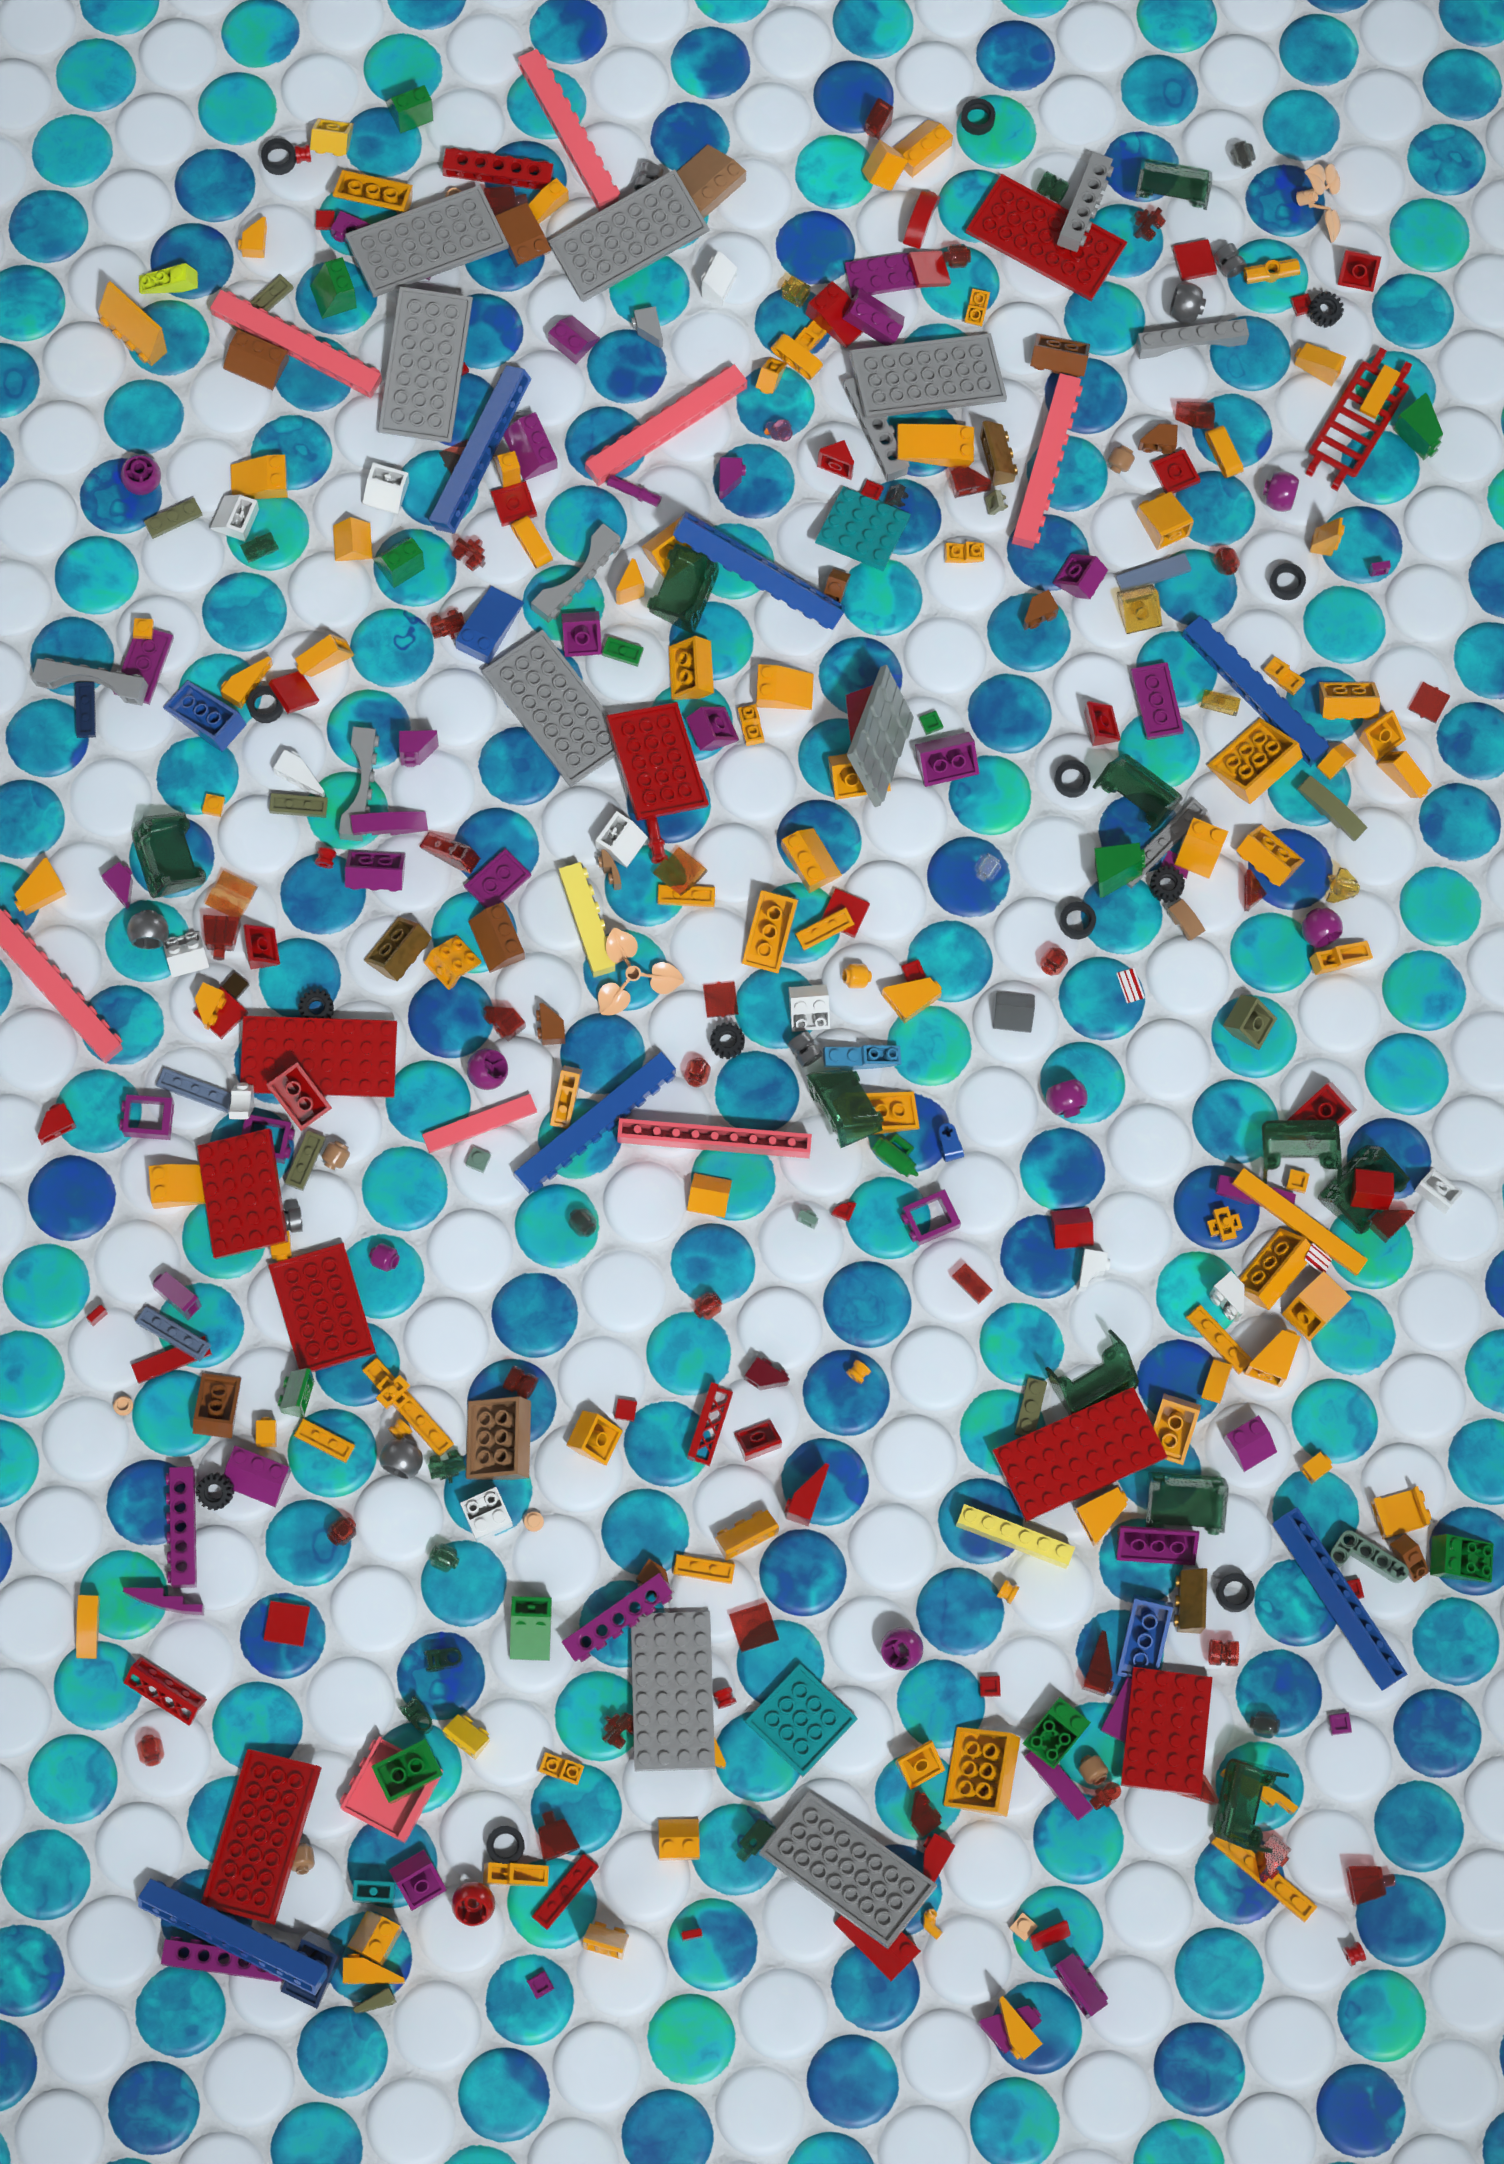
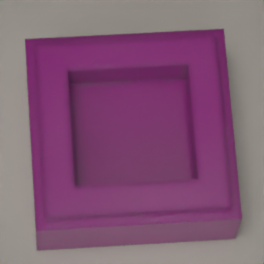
M1390 560L1372 563L1369 568L1370 576L1388 574L1391 568Z
M1349 1712L1328 1716L1331 1736L1352 1733Z
M545 1971L527 1980L536 1999L554 1990Z

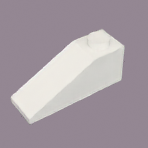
M284 750L273 768L274 774L316 797H325L323 788L300 758V755L294 751L288 752Z

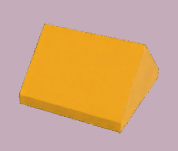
M879 140L862 172L869 183L891 191L909 159L882 140Z
M349 517L333 525L335 561L373 559L370 523Z
M633 558L616 589V604L618 605L644 597V580L637 562Z
M1390 710L1364 729L1359 738V741L1377 761L1406 740L1394 710Z
M694 1173L687 1211L725 1218L732 1180Z
M932 1740L898 1758L895 1762L910 1790L945 1771Z

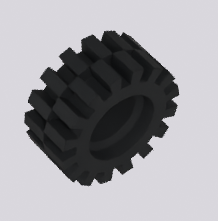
M1331 292L1319 293L1310 302L1311 304L1308 307L1310 308L1308 314H1312L1310 319H1315L1313 323L1319 322L1318 326L1320 327L1324 324V328L1333 326L1342 317L1344 308H1341L1343 302L1339 303L1340 297L1336 299V294L1334 293L1331 296ZM1321 304L1329 306L1332 314L1326 315L1320 308Z
M1164 866L1163 869L1160 867L1158 871L1154 872L1150 881V891L1154 893V898L1158 897L1159 901L1163 899L1164 903H1167L1168 900L1173 902L1174 899L1177 900L1185 887L1184 875L1179 873V869L1174 870L1173 866L1170 868ZM1164 878H1170L1175 886L1172 890H1164L1160 885V881Z
M313 989L309 990L310 993L308 994L307 992L304 993V997H301L299 1003V1012L302 1018L331 1019V1015L333 1016L334 1005L329 994H326L323 990L320 992L319 989H316L314 992ZM319 1001L324 1005V1009L320 1014H313L309 1011V1006L312 1002Z
M724 1022L721 1026L717 1025L716 1029H713L710 1045L716 1056L720 1055L722 1059L723 1057H726V1059H730V1057L736 1058V1055H740L744 1048L745 1036L742 1033V1029L738 1028V1025L735 1024L733 1026L730 1022L729 1024ZM729 1034L735 1039L734 1045L731 1047L722 1046L720 1039L723 1035Z
M218 1472L205 1476L196 1488L198 1490L196 1496H199L198 1502L203 1503L201 1506H207L208 1510L214 1509L215 1511L224 1508L230 1503L234 1494V1490H232L234 1485L233 1483L230 1484L231 1479H226L225 1474L220 1475ZM212 1484H216L222 1489V1495L218 1499L212 1498L208 1493V1488Z

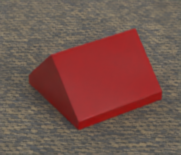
M1345 250L1341 262L1338 285L1373 292L1382 256Z
M845 440L819 450L817 467L852 480L854 460Z
M1091 701L1087 702L1084 714L1092 746L1120 741L1121 738L1113 706Z
M243 925L251 970L280 965L275 928Z
M1355 1168L1349 1206L1388 1211L1394 1198V1173Z
M1089 1208L1050 1212L1055 1250L1094 1245L1093 1219Z
M771 1420L734 1433L745 1462L782 1447V1440Z

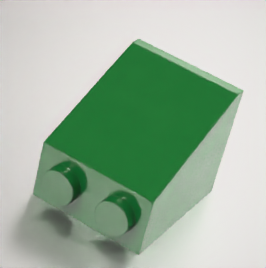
M425 85L394 96L386 102L400 134L433 121L432 99Z
M343 257L325 262L310 286L322 319L357 308L354 286Z
M1425 392L1399 415L1393 429L1423 460L1428 456L1430 458L1438 452L1437 448L1442 443L1441 438L1443 436L1430 398Z
M413 538L403 539L373 558L393 588L425 569L423 551Z
M1140 843L1094 848L1100 898L1142 875V868H1146L1145 851L1140 848Z

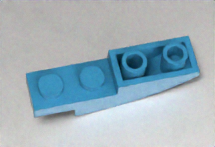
M885 1045L824 1047L823 1064L825 1068H840V1070L898 1066L902 1064L900 1046Z

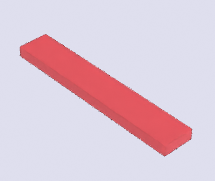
M531 1094L427 1132L422 1134L429 1153L535 1114L537 1109Z

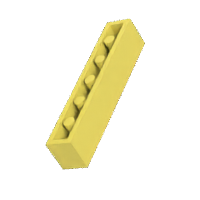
M581 862L559 868V876L593 978L614 972L615 965L618 963L610 960L607 955L606 942L608 936H605L603 931L606 930L604 920L599 919L598 913L600 908L598 902L593 901L592 896L595 894L592 885L587 883L586 878H589L586 867L582 868Z
M964 1504L956 1527L1064 1569H1067L1075 1549L1074 1546Z

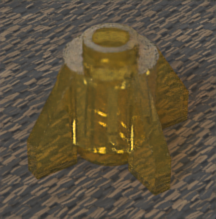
M1340 867L1336 876L1328 874L1327 878L1331 882V892L1328 894L1327 902L1336 903L1354 898L1359 893L1360 885L1346 868Z

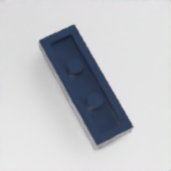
M75 683L77 738L96 737L95 683Z

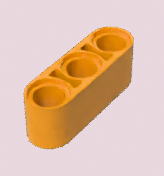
M782 334L771 346L772 352L808 380H811L823 367L822 362L786 334Z
M1221 425L1206 431V441L1224 478L1242 473L1244 470L1242 462L1225 427Z
M528 516L511 524L516 538L536 569L553 561L548 547Z

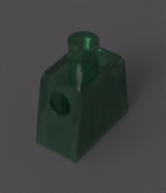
M762 1817L759 1818L739 1844L742 1845V1848L736 1856L744 1863L751 1855L757 1856L777 1829ZM752 1838L757 1840L755 1847L750 1844Z

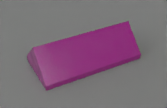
M1120 1526L1117 1531L1116 1559L1118 1561L1195 1565L1200 1533L1194 1530Z

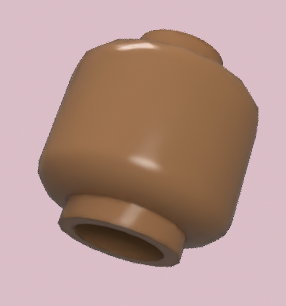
M1120 445V447L1113 449L1107 461L1111 465L1110 469L1120 474L1121 471H1129L1135 457L1131 449Z
M337 1140L329 1142L322 1154V1159L325 1161L324 1165L332 1170L343 1168L350 1156L349 1147Z
M1087 1755L1081 1759L1078 1771L1088 1784L1099 1785L1107 1779L1108 1768L1098 1755Z
M299 1843L291 1870L299 1875H304L315 1865L313 1848L306 1843Z

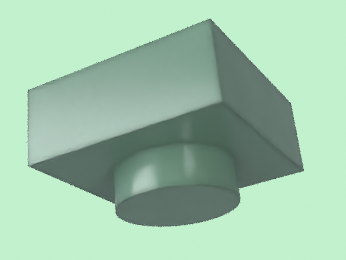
M473 1147L466 1166L484 1173L491 1154Z
M801 1210L797 1221L815 1229L819 1218L812 1211L806 1210L805 1212Z

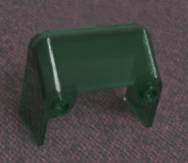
M1141 159L1135 197L1149 198L1153 194L1189 200L1193 207H1203V210H1207L1212 186V171L1158 160Z
M1122 754L1108 763L1092 786L1094 789L1102 786L1101 788L1107 793L1118 791L1146 813V822L1151 826L1149 829L1151 832L1163 824L1183 798L1178 791L1127 754Z
M1272 1120L1263 1123L1261 1131L1262 1181L1267 1184V1171L1277 1169L1281 1164V1158H1319V1163L1323 1168L1335 1169L1336 1184H1340L1342 1158L1339 1125L1332 1120Z
M1111 1329L1108 1330L1113 1345L1105 1349L1102 1354L1104 1364L1074 1382H1071L1067 1376L1058 1377L1049 1367L1045 1368L1054 1392L1069 1415L1134 1387L1136 1389L1139 1384V1379L1126 1344Z
M1230 1759L1226 1766L1213 1823L1214 1835L1247 1850L1272 1853L1273 1849L1261 1845L1263 1833L1261 1828L1255 1825L1263 1786L1271 1787L1276 1780V1776L1289 1778V1774L1269 1766L1241 1759Z

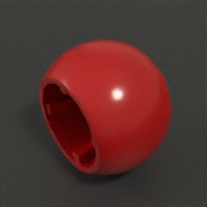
M474 1881L467 1882L458 1887L454 1892L451 1902L452 1912L456 1919L464 1925L473 1927L482 1925L494 1913L495 1897L485 1884Z

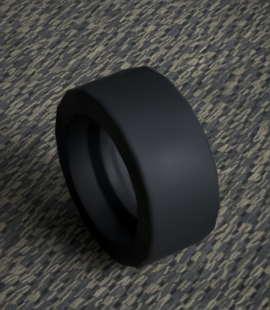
M977 98L968 101L964 105L961 114L963 128L973 135L986 134L994 126L995 109L985 99ZM980 109L988 114L989 119L985 124H973L967 117L968 113L971 110Z
M282 138L269 140L261 150L262 164L271 174L284 175L289 173L296 164V153L293 145L288 140ZM275 149H284L289 153V160L283 164L276 165L269 162L268 154Z
M1293 563L1279 565L1274 569L1270 578L1272 593L1282 600L1296 599L1301 595L1306 584L1304 571ZM1282 573L1295 575L1298 579V587L1292 591L1281 589L1277 584L1278 576Z
M259 686L248 697V710L250 715L258 722H274L281 716L284 710L270 686ZM262 695H271L276 699L277 706L273 712L261 714L255 709L256 699Z
M1077 760L1063 762L1057 768L1054 777L1057 791L1069 798L1083 795L1087 791L1091 780L1088 767ZM1075 769L1083 775V783L1079 788L1071 789L1062 783L1061 777L1066 770Z
M1078 901L1064 907L1059 921L1062 932L1067 937L1077 940L1089 936L1096 924V915L1091 906ZM1075 910L1084 912L1089 919L1088 926L1081 931L1071 929L1067 924V916L1070 912Z
M1232 1573L1225 1576L1219 1582L1216 1589V1598L1219 1604L1230 1612L1245 1610L1252 1603L1255 1596V1588L1252 1581L1240 1573ZM1232 1581L1242 1583L1247 1590L1246 1599L1240 1604L1229 1603L1224 1596L1225 1586Z
M500 1826L494 1829L486 1842L487 1852L495 1863H516L522 1857L525 1850L524 1839L521 1833L516 1828L510 1826ZM502 1834H510L517 1841L518 1847L516 1852L507 1858L500 1857L494 1850L495 1839Z

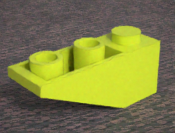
M187 263L139 276V293L141 294L179 293L198 288V272Z

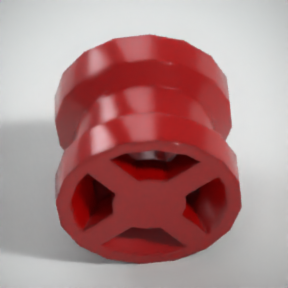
M305 144L303 147L296 145L297 164H301L302 161L311 162L309 144Z
M318 848V858L315 859V864L322 868H333V858L336 857L337 853L329 848Z
M731 1687L713 1693L714 1698L718 1701V1709H723L737 1703L736 1698L732 1696L733 1690Z
M1355 1942L1351 1947L1346 1946L1343 1948V1953L1350 1966H1354L1358 1961L1363 1962L1366 1960V1955L1359 1942Z

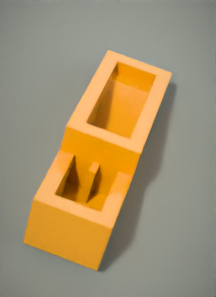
M1368 941L1336 946L1331 950L1316 952L1309 959L1315 975L1366 962L1373 959Z
M78 1595L76 1658L97 1659L100 1620L99 1596Z
M484 1863L483 1884L547 1887L549 1866L517 1863Z

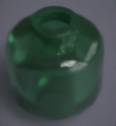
M443 1543L438 1546L435 1545L429 1555L431 1566L445 1573L449 1572L451 1568L455 1569L459 1563L457 1550Z

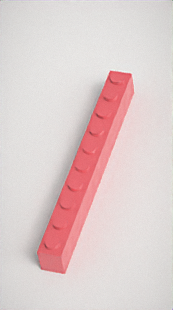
M538 49L519 56V69L598 211L600 212L618 202L619 189L616 185L613 186L609 171H605L603 168L602 158L596 155L595 146L592 141H588L585 128L579 125V118L576 112H572L569 99L567 97L564 98L561 85L555 82V75L551 68L548 69L545 56L543 54L540 55Z
M220 290L210 307L211 314L242 329L252 336L287 350L289 356L369 398H372L382 381L380 371L376 368H369L361 360L348 357L347 353L342 350L337 351L333 349L327 342H319L312 334L300 332L298 327L285 324L281 318L268 315V312L264 309L253 307L249 301L236 298V295L230 291Z
M735 364L731 367H725L719 375L710 377L704 385L695 387L687 396H681L675 404L666 406L658 415L649 417L646 423L641 426L637 425L626 436H620L614 444L605 446L596 456H590L585 462L586 472L596 485L600 486L611 475L615 476L747 389V379Z
M1062 373L1059 375L1012 544L1030 549L1034 548L1035 543L1039 544L1041 533L1038 532L1039 527L1044 526L1046 516H1043L1044 510L1048 511L1051 501L1048 500V495L1053 494L1055 484L1052 481L1053 478L1058 477L1060 467H1057L1058 461L1062 462L1065 452L1062 451V446L1067 445L1069 435L1066 432L1067 429L1072 428L1074 420L1071 418L1072 412L1076 413L1078 402H1075L1077 396H1081L1083 386H1080V378Z
M0 909V947L106 1064L123 1050L121 1038L116 1033L112 1034L108 1030L110 1026L104 1019L100 1021L96 1017L98 1014L91 1005L87 1007L84 1003L85 998L79 992L75 993L71 989L73 987L71 982L67 978L62 979L59 975L61 973L54 964L51 966L47 962L48 957L42 950L38 952L35 948L37 946L30 937L26 938L22 934L24 930L18 923L14 925L11 922L12 917L6 910L2 911Z
M619 1118L617 1140L618 1143L809 1159L812 1134Z

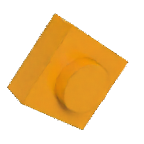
M134 618L133 638L152 639L154 620Z
M206 794L202 813L221 817L225 797Z
M1291 1169L1286 1189L1305 1194L1310 1174Z

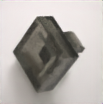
M901 484L891 486L884 503L890 506H905L901 498L905 499L909 496L904 492L906 487Z

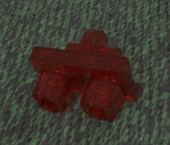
M1159 207L1155 211H1151L1149 215L1147 209L1143 212L1137 211L1135 213V225L1139 226L1142 223L1134 234L1137 239L1142 237L1148 242L1151 241L1156 235V232L1150 228L1153 224L1157 229L1164 225L1166 220L1160 214L1162 210Z
M460 537L456 540V547L452 552L454 558L460 561L465 555L469 557L465 565L471 571H474L479 566L483 568L486 564L484 562L485 556L482 555L485 552V549L481 547L483 544L482 540L478 539L474 542L470 539L468 542H465Z
M456 609L448 611V617L441 619L438 615L431 617L430 626L434 639L448 635L451 640L455 639L454 633L459 632L465 624L462 612L458 613Z
M626 1712L621 1717L616 1713L612 1718L607 1715L604 1718L607 1724L603 1729L607 1734L602 1740L618 1749H621L626 1743L620 1736L624 1730L630 1735L634 1734L633 1716Z
M1110 1782L1106 1786L1098 1788L1095 1791L1097 1795L1089 1802L1096 1811L1104 1805L1106 1807L1111 1806L1116 1802L1115 1799L1121 1795L1120 1785Z

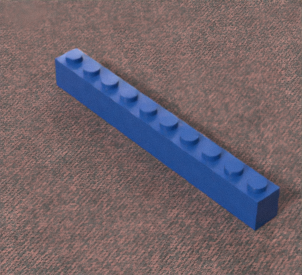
M506 365L501 373L500 379L493 389L492 395L485 405V409L478 419L477 425L470 435L469 441L462 451L461 457L430 515L429 521L436 530L455 534L531 381V377L525 369Z
M685 511L676 525L673 536H675L677 541L687 543L694 551L702 552L713 562H719L726 570L739 574V577L744 581H751L758 589L771 593V596L776 600H783L790 608L798 609L803 612L805 617L818 621L822 627L833 630L844 614L845 605Z
M1199 616L1184 629L1182 637L1267 723L1299 743L1303 755L1302 759L1310 767L1327 753L1330 747L1327 740L1322 736L1320 737L1315 732L1314 727L1309 723L1307 724L1302 719L1301 714L1297 710H1293L1289 706V702L1284 697H1280L1271 684H1267L1263 680L1264 678L1261 673L1255 671L1249 661L1242 658L1233 645H1229L1225 641L1224 636L1212 628L1211 623L1207 619Z
M660 1052L514 1172L516 1180L529 1194L532 1191L537 1192L543 1187L542 1183L547 1179H553L558 1174L557 1171L560 1168L568 1167L576 1155L581 1156L586 1152L588 1145L597 1143L602 1138L604 1132L613 1130L617 1126L616 1122L619 1121V1118L626 1119L632 1113V1109L636 1106L639 1108L646 1102V1098L649 1095L654 1096L660 1091V1086L665 1082L667 1084L676 1077V1068Z
M1297 1507L1287 1512L1272 1523L1381 1691L1408 1675L1299 1508Z
M150 1878L138 1896L139 1908L313 1995L317 1994L327 1978L328 1967L322 1961L313 1960L304 1952H297L286 1943H279L268 1934H261L250 1925H243L237 1922L234 1917L225 1916L219 1913L216 1908L207 1907L198 1899H191L180 1890H173L167 1887L162 1881H155Z

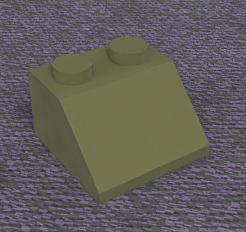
M1240 995L1223 1027L1233 1037L1260 1050L1277 1018L1257 997Z

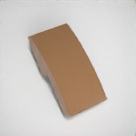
M603 849L601 850V856H598L599 868L603 867V872L608 873L609 884H613L614 890H620L621 879L616 864L609 853Z
M1183 899L1167 908L1175 925H1180L1188 941L1193 940L1206 931L1196 914Z

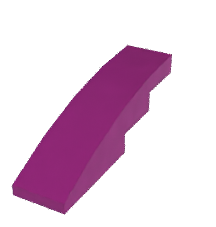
M380 812L350 815L353 835L372 833L373 836L390 833L392 836L428 831L426 812Z
M1218 1176L1215 1194L1248 1205L1255 1204L1260 1206L1232 1185L1235 1180L1234 1177ZM1271 1187L1289 1202L1295 1203L1296 1194Z
M123 1588L125 1595L141 1603L181 1614L204 1615L203 1604H185L183 1596H165L164 1588Z
M1032 1751L1024 1756L1025 1760L1052 1790L1054 1796L1077 1821L1093 1810L1091 1804L1058 1764L1052 1769Z

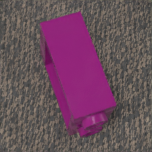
M126 1095V1101H122L124 1119H120V1131H122L124 1137L171 1140L174 1113L173 1098ZM132 1103L164 1105L162 1129L129 1128Z
M250 1115L249 1119L244 1121L241 1135L252 1133L254 1123L285 1129L280 1154L275 1153L276 1162L285 1164L286 1158L289 1159L291 1154L290 1140H293L295 1136L292 1122Z
M945 1189L903 1207L902 1214H900L904 1225H908L910 1229L908 1233L912 1242L916 1241L917 1246L959 1229L961 1226V1222ZM938 1200L949 1224L921 1236L911 1211Z

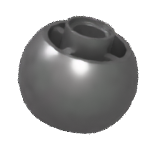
M1187 282L1177 285L1171 302L1170 315L1175 320L1183 323L1195 321L1198 314H1203L1206 304L1202 289L1193 283Z
M143 910L135 914L127 926L129 941L133 946L141 949L160 948L165 944L169 934V927L165 918L152 910Z
M394 1439L389 1441L382 1449L380 1465L384 1470L397 1477L411 1479L421 1469L423 1463L422 1452L416 1448L417 1444L409 1439Z

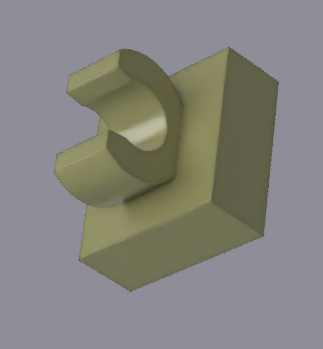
M994 490L985 497L989 515H995L999 511H1004L1008 508V505H1004L1003 500L1006 499V496L1002 495L1001 490Z

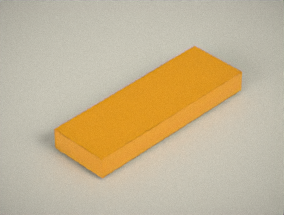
M1384 364L1359 411L1376 419L1401 373Z
M658 885V905L714 907L715 887Z
M845 907L795 934L805 951L855 924Z
M305 1419L302 1420L294 1434L295 1438L344 1463H347L355 1448L354 1444Z
M677 1554L673 1575L732 1584L735 1564Z

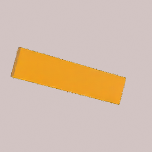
M1201 1305L1185 1318L1228 1364L1232 1365V1368L1238 1375L1248 1367L1252 1361L1251 1357Z

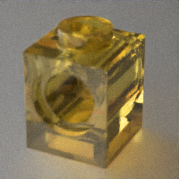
M791 276L789 281L785 280L781 287L782 298L801 308L810 295L811 286Z

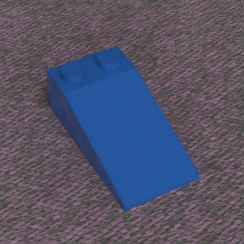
M491 586L455 640L456 649L489 665L524 602Z
M188 680L163 707L169 714L221 752L227 748L247 725L239 712Z
M1136 1594L1133 1595L1117 1675L1132 1678L1133 1667L1159 1670L1173 1612V1603Z

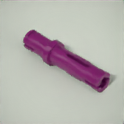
M611 475L608 479L607 486L636 497L640 502L645 501L655 507H658L661 502L662 496L647 491L645 487L640 488L614 475Z

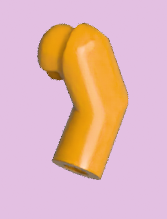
M929 1909L923 1915V1927L937 1940L943 1932L936 1926L937 1912L934 1909Z

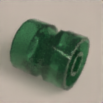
M1047 171L1042 177L1036 192L1045 197L1049 195L1050 200L1059 204L1063 200L1070 183L1062 178L1057 179L1056 175Z

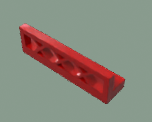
M713 1382L710 1384L687 1460L707 1466L711 1464L733 1395L732 1391L719 1388V1384ZM717 1392L728 1395L726 1402L718 1406L715 1400ZM718 1410L721 1419L712 1424L709 1418L710 1413ZM712 1428L715 1438L706 1442L703 1436L704 1432ZM706 1447L710 1453L708 1460L696 1457L698 1450Z
M142 1657L131 1666L123 1682L189 1726L207 1701V1699ZM133 1674L139 1677L141 1684L131 1680ZM148 1687H154L158 1694H152ZM165 1697L171 1698L174 1702V1705H169L166 1702ZM181 1708L191 1711L190 1717L184 1715Z

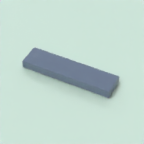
M1185 553L1117 575L1116 581L1121 593L1125 594L1191 572V567Z
M163 1068L156 1084L157 1087L225 1113L229 1112L231 1105L230 1092Z
M148 1306L143 1309L135 1321L139 1326L199 1362L211 1347L210 1343Z

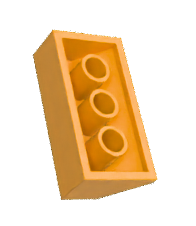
M342 170L334 189L333 197L404 213L409 211L412 203L413 185Z
M1280 1228L1240 1276L1239 1280L1244 1284V1295L1256 1305L1270 1310L1308 1263L1304 1260L1311 1247L1307 1239Z

